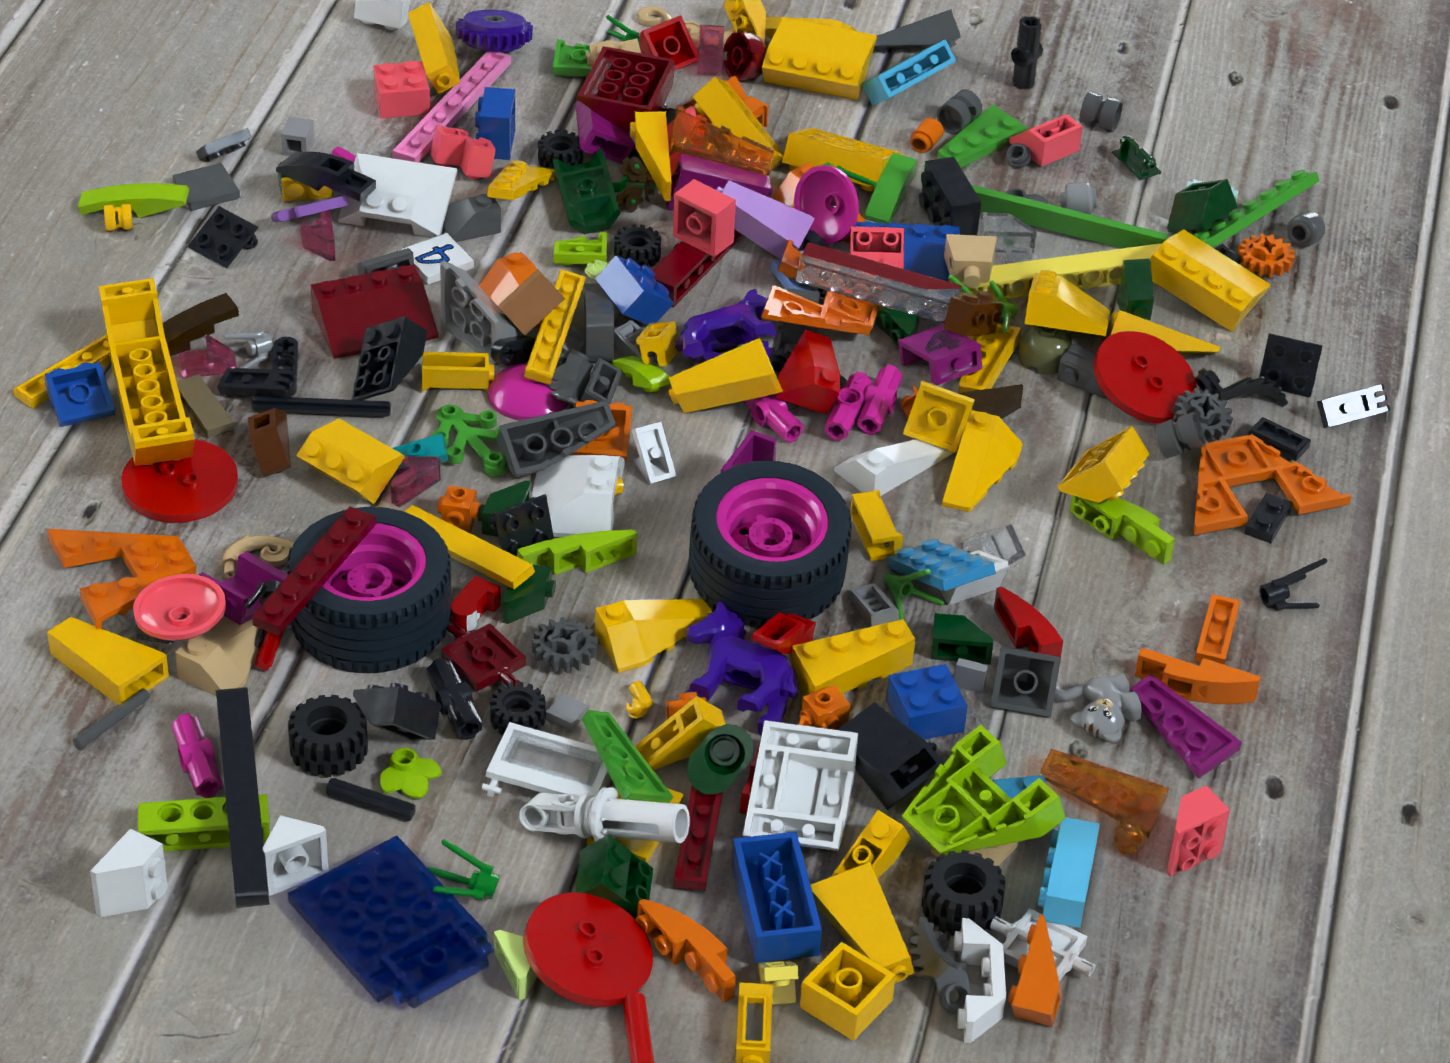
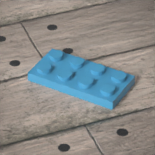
M938 539L925 540L922 542V546L916 548H901L896 551L897 554L886 557L888 568L904 575L930 569L931 573L916 580L943 591L996 574L994 562L983 559L979 555L970 554L966 550L957 549L951 544L939 542Z

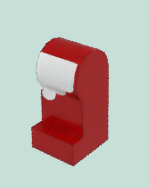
M474 576L451 603V624L453 623L454 625V622H458L468 632L475 629L477 620L487 610L495 612L501 606L500 586Z

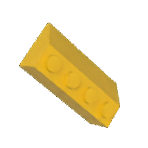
M714 77L692 96L697 102L694 105L702 116L707 115L712 121L710 126L718 136L722 134L728 141L725 145L733 155L738 154L743 162L740 164L743 168L767 173L783 164L784 152L728 82Z
M1133 426L1086 450L1057 487L1060 492L1100 503L1107 498L1111 502L1125 493L1123 490L1131 485L1130 480L1138 475L1137 471L1145 466L1143 462L1150 453Z

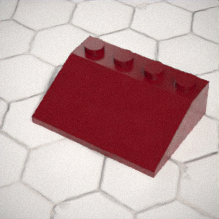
M603 46L577 95V100L622 130L630 132V122H635V112H661L673 87L675 60Z
M415 265L401 266L399 268L311 284L312 311L333 359L361 354L366 328L406 316L428 331L426 341L439 338L425 287Z

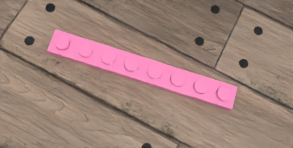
M487 51L460 79V83L454 86L392 151L393 159L419 162L431 150L436 125L452 127L481 97L485 87H490L511 65V56L501 52Z

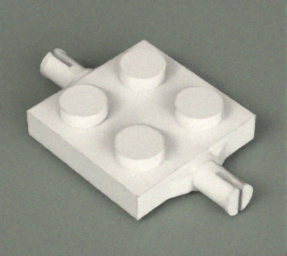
M1029 908L1023 918L1014 924L995 916L991 922L990 929L1007 936L1006 941L1003 943L1005 963L1018 968L1022 954H1028L1030 944H1027V937L1030 926L1032 924L1036 925L1039 915L1043 914ZM1046 921L1059 982L1065 973L1071 969H1075L1090 977L1096 964L1078 957L1086 945L1087 936L1065 925Z

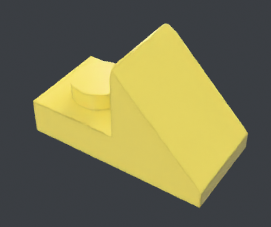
M792 961L758 963L760 983L773 984L772 1005L795 1003V979H799L798 965Z

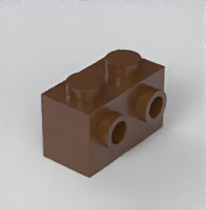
M978 291L977 295L963 293L962 296L951 297L944 329L965 337L995 333L997 324L1001 319L1003 302L993 299V294Z

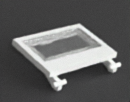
M509 722L486 770V777L492 778L490 785L483 783L482 789L488 791L487 796L494 797L495 793L501 794L502 788H499L498 785L502 781L541 793L576 794L578 796L584 793H591L597 796L607 777L608 770L596 747L593 745Z

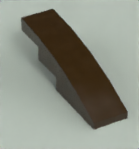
M227 293L203 301L163 323L170 357L191 350L190 341L215 333L214 324L239 316L238 306Z

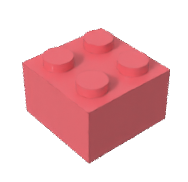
M422 61L373 65L374 91L380 118L427 115L430 112V89Z
M695 179L674 193L673 236L715 257L734 243L736 200Z

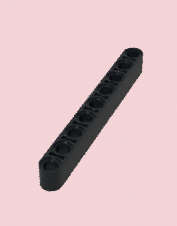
M248 688L216 690L236 908L270 905L265 854L262 849L264 843Z

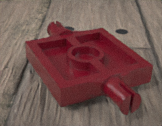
M454 622V625L452 623L449 626L448 632L456 640L441 648V658L451 661L456 672L477 692L497 681H502L506 686L507 683L513 682V686H518L520 681L511 673L526 666V656L493 625L489 623L478 630L469 632L465 631L458 622Z

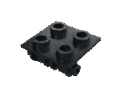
M218 206L190 242L188 248L228 268L243 247L249 249L257 246L258 239L254 233L258 226Z
M1269 333L1259 377H1265V381H1275V385L1282 387L1284 392L1311 397L1323 345Z
M546 494L536 498L532 497L529 501L521 504L517 503L514 507L510 506L499 513L495 512L492 514V517L488 518L490 527L492 529L497 528L501 549L516 557L517 549L554 539Z

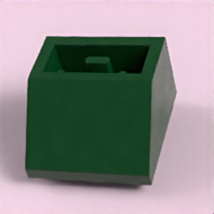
M1228 179L1193 183L1176 193L1167 225L1168 232L1182 231L1183 229L1187 232L1194 229L1202 232L1212 227L1211 223L1214 221L1228 218L1230 216L1229 212L1238 208Z
M608 834L581 850L575 893H586L609 900L623 908L636 920L638 916V901L650 899L653 868Z

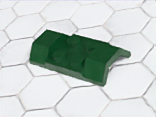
M598 149L589 162L568 166L558 158L552 159L569 225L583 234L610 229L620 215V209L603 150Z

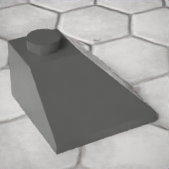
M480 194L448 205L443 229L455 242L501 233V207L495 198L487 197V194Z
M1001 647L991 707L1051 717L1061 657Z

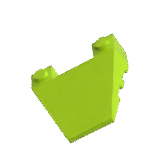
M979 725L954 745L951 749L952 755L944 765H939L935 771L936 776L928 787L924 786L902 815L903 820L939 855L943 854L945 856L950 851L961 853L962 850L972 851L1039 838L1066 819L1060 796L1040 778L1012 799L990 779L992 775L1007 765L1000 741L982 725Z

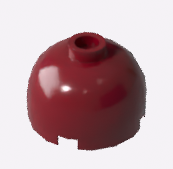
M732 33L727 38L723 52H727V60H723L726 74L730 78L736 76L738 81L756 79L763 73L762 65L767 52L765 42L753 33Z

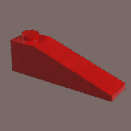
M805 329L777 377L782 392L777 393L775 398L827 415L840 393V371L830 337Z

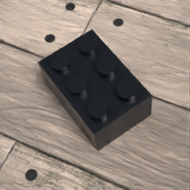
M955 157L925 161L924 172L921 173L922 193H919V203L921 208H924L927 212L930 223L936 226L959 227L960 235H978L981 200Z

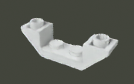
M962 918L961 931H955L954 951H960V962H966L968 965H982V978H987L988 984L984 983L983 996L966 995L964 1009H958L957 1027L964 1030V1043H972L1003 1018L1006 1001L1003 944L971 919Z

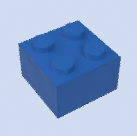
M485 87L483 97L478 99V112L476 111L475 127H478V132H476L475 140H479V138L490 140L496 149L494 159L510 160L516 131L515 89Z
M616 255L595 278L623 315L645 324L657 323L674 304L668 296V289L654 279L655 273L646 265H638L631 258L626 260Z
M946 664L889 675L886 702L895 718L923 739L964 732L968 706Z

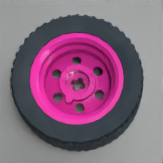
M754 461L739 464L721 472L704 486L693 508L688 565L694 588L711 608L717 609V602L721 601L726 609L737 614L738 618H741V621L748 626L761 628L779 612L785 615L797 614L809 620L817 617L835 602L837 595L840 594L843 587L852 532L849 508L846 506V502L841 494L830 482L814 471L796 464L781 461Z
M359 507L356 509L376 516V525L293 619L292 631L305 651L318 661L333 668L354 673H381L398 670L414 664L430 654L446 636L452 615L450 554L440 534L422 519L407 512L386 507ZM346 510L325 516L310 525L298 537L289 551L287 576Z

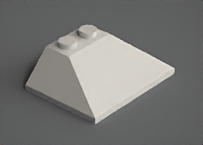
M361 153L356 154L354 171L375 179L376 189L361 202L347 196L349 205L341 208L338 218L339 223L364 227L367 217L411 224L414 235L433 238L441 235L457 175V168Z
M568 455L544 471L536 473L531 498L546 494L554 537L613 529V500L617 478L620 477L622 479L625 464L623 458L607 455Z
M765 720L743 837L797 832L800 846L838 851L845 832L851 798L858 733Z

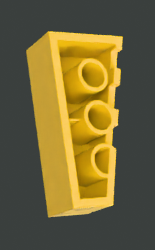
M904 619L793 645L791 666L796 671L798 687L803 696L833 685L844 696V693L854 688L861 690L867 687L868 682L877 677L883 679L912 665L915 637Z

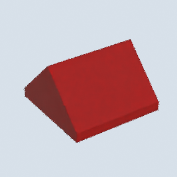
M681 15L640 32L641 53L674 59V71L701 60Z

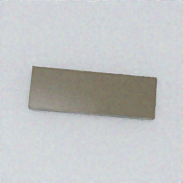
M199 374L177 381L182 402L208 438L234 430V422Z

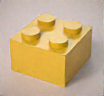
M841 942L802 981L800 1008L852 1041H855L893 1001L896 974Z

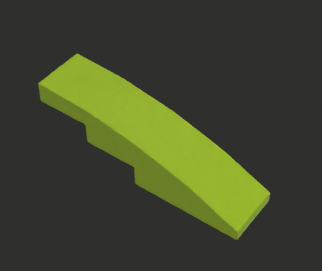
M132 183L106 186L83 191L77 208L82 215L103 210L104 205L121 207L122 204H131L132 211L134 210L137 217L141 218L185 206L189 188L186 185L165 183Z
M609 530L569 535L517 549V557L530 564L552 567L553 575L579 566L587 573L636 555L637 532L635 530Z

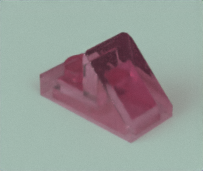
M700 25L697 75L722 76L724 26Z
M331 210L320 212V219H316V225L301 226L302 247L329 261H336Z
M205 334L206 350L179 353L182 379L197 374L201 377L221 375L225 373L227 368H237L234 351L210 335Z
M405 456L396 470V477L391 481V502L400 508L441 480L440 459L436 456Z

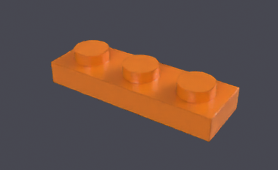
M1215 594L1211 595L1194 661L1201 663L1204 658L1225 665L1241 600Z

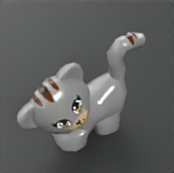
M1124 673L1109 677L1091 678L1084 684L1073 686L1068 690H1061L1060 684L1057 681L1055 700L1068 702L1077 697L1084 696L1091 702L1083 711L1073 714L1069 720L1075 727L1084 729L1090 736L1104 739L1111 744L1116 743L1122 736V727L1125 723L1124 718L1132 722L1141 719L1142 711L1139 697L1135 691L1129 692V682Z

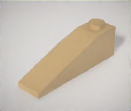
M223 617L206 633L188 639L175 652L178 679L216 696V690L243 687L247 682L250 667L255 662L259 649L255 647L259 627L253 626L252 620L239 625L229 618Z

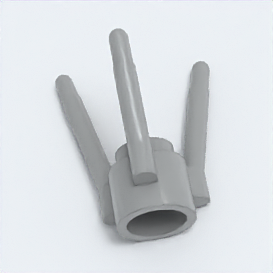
M262 330L253 333L225 334L224 339L249 340H246L245 344L212 351L209 353V356L214 357L246 350L249 356L256 358L239 368H251L259 362L269 360L268 354L273 353V343L269 334L263 333Z

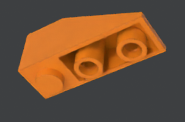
M1039 915L1037 924L1030 926L1027 937V944H1030L1028 954H1022L1018 965V974H1021L1018 985H1012L1008 1004L1012 1005L1014 1017L1053 1027L1062 994L1045 916Z

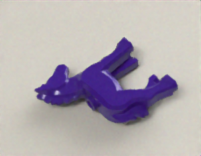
M752 289L747 292L742 300L734 305L689 318L684 325V331L675 340V348L678 352L683 351L684 358L690 356L693 362L701 364L724 354L713 352L714 350L747 344L766 335L771 337L777 336L774 324L768 321H761L767 298L757 295V290ZM761 340L770 358L772 353L768 341Z
M718 601L717 609H715L714 613H708V616L702 621L687 629L686 635L689 642L693 644L708 643L710 647L705 673L702 677L693 679L689 690L686 692H697V697H706V702H708L723 682L742 688L754 689L753 692L740 697L737 702V710L742 712L750 710L758 713L767 705V713L760 717L757 723L758 733L762 736L765 720L782 723V718L787 712L788 700L786 697L794 698L795 693L798 692L796 688L799 686L797 674L780 652L746 641L744 639L746 635L744 622L741 621V618H738L737 614L726 609L721 601Z

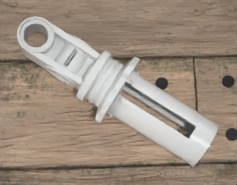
M603 787L597 796L591 793H584L578 796L576 794H550L542 792L525 804L519 812L521 824L530 831L555 832L562 835L578 834L581 838L589 839L594 837L595 842L609 834L614 839L625 838L682 843L687 837L690 825L689 811L684 804L619 799L617 790L612 787Z

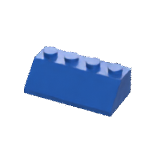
M870 221L856 222L854 227L904 228V269L948 282L950 274L944 259L946 234L960 235L959 227L950 225L873 223Z

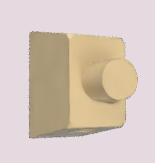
M946 234L944 259L949 274L953 275L960 282H964L969 288H976L980 283H988L994 263L997 236Z

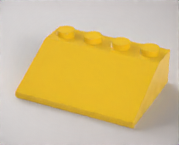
M782 17L768 46L762 65L764 82L859 101L863 88L862 83H864L877 35Z
M809 127L789 133L782 163L789 164V168L795 170L807 163L816 167L829 162L835 167L840 165L845 170L878 183L892 154L896 153L904 156V153ZM849 178L851 182L860 184L861 189L874 192L875 187Z
M1184 229L1165 240L1152 254L1150 259L1152 281L1231 332L1271 287V284Z
M1041 270L1040 273H1035L1029 291L1024 324L1106 336L1110 316L1108 308L1063 277L1056 276L1054 271Z

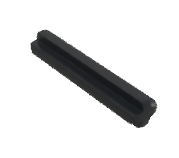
M331 778L326 786V794L328 796L405 821H411L415 815L416 805L399 798L336 778Z

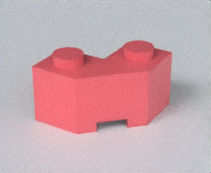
M436 125L430 155L437 165L444 167L460 166L464 174L474 180H480L481 177L490 178L496 151L490 140L485 138L475 140L468 137L469 132L465 130Z

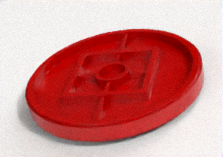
M1122 331L1112 334L1103 341L1094 357V374L1103 393L1120 410L1141 421L1159 424L1173 420L1175 414L1172 413V409L1178 396H1183L1185 390L1193 393L1194 388H1197L1193 371L1182 355L1163 340L1147 333Z
M195 439L193 455L189 458L135 466L132 457L124 467L121 483L125 500L136 512L157 521L181 523L208 517L225 507L236 493L238 473L234 460L226 451L212 443Z
M563 893L552 896L536 907L524 930V951L535 974L554 992L573 1002L594 1007H609L622 1004L627 994L632 992L639 993L651 974L653 952L643 928L623 908L604 898L586 893Z

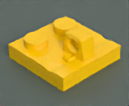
M921 381L903 434L956 453L975 399Z

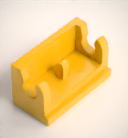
M675 321L649 323L637 337L636 343L640 345L641 357L646 365L650 362L648 352L650 351L657 354V361L660 367L667 366L678 353V350L675 348V340L678 338Z

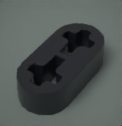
M525 335L499 339L491 348V358L494 362L505 366L526 363L529 361L536 339Z

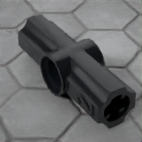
M1024 16L1020 19L1017 47L1011 51V58L1014 62L1013 82L1014 86L1019 89H1030L1034 86L1037 59L1043 54V47L1040 43L1041 19L1035 16Z
M444 658L433 660L432 664L426 668V673L435 691L436 702L441 704V715H447L457 737H463L465 740L475 738L476 734L482 730V721L473 705V697L466 681L461 682L451 661H446Z

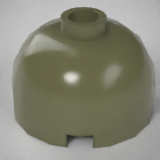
M1033 325L1026 330L1021 338L1018 350L1019 361L1027 369H1029V366L1037 368V373L1040 374L1058 373L1060 359L1072 345V340L1066 330Z

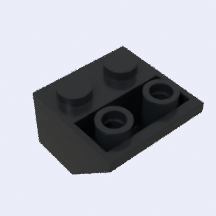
M391 683L390 687L386 688L379 685H367V689H356L353 691V697L370 725L411 741L435 740L441 704L429 699V694L408 691L407 685Z

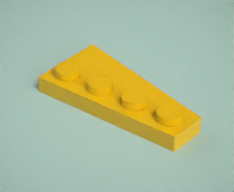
M511 161L488 186L487 197L515 200L526 195L527 191L538 189V184L545 186L549 184V180H557L555 169L527 166L524 161Z
M997 324L995 333L968 336V338L981 345L982 369L960 377L959 393L991 389L1022 338V328L1009 326L1007 333H1003V325Z

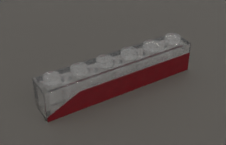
M810 242L807 243L799 260L796 282L945 324L950 298L960 296L962 286Z

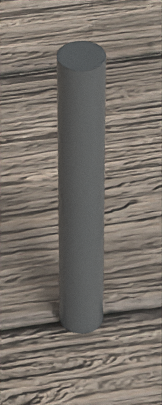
M142 688L73 739L76 748L81 750L150 698L149 692Z

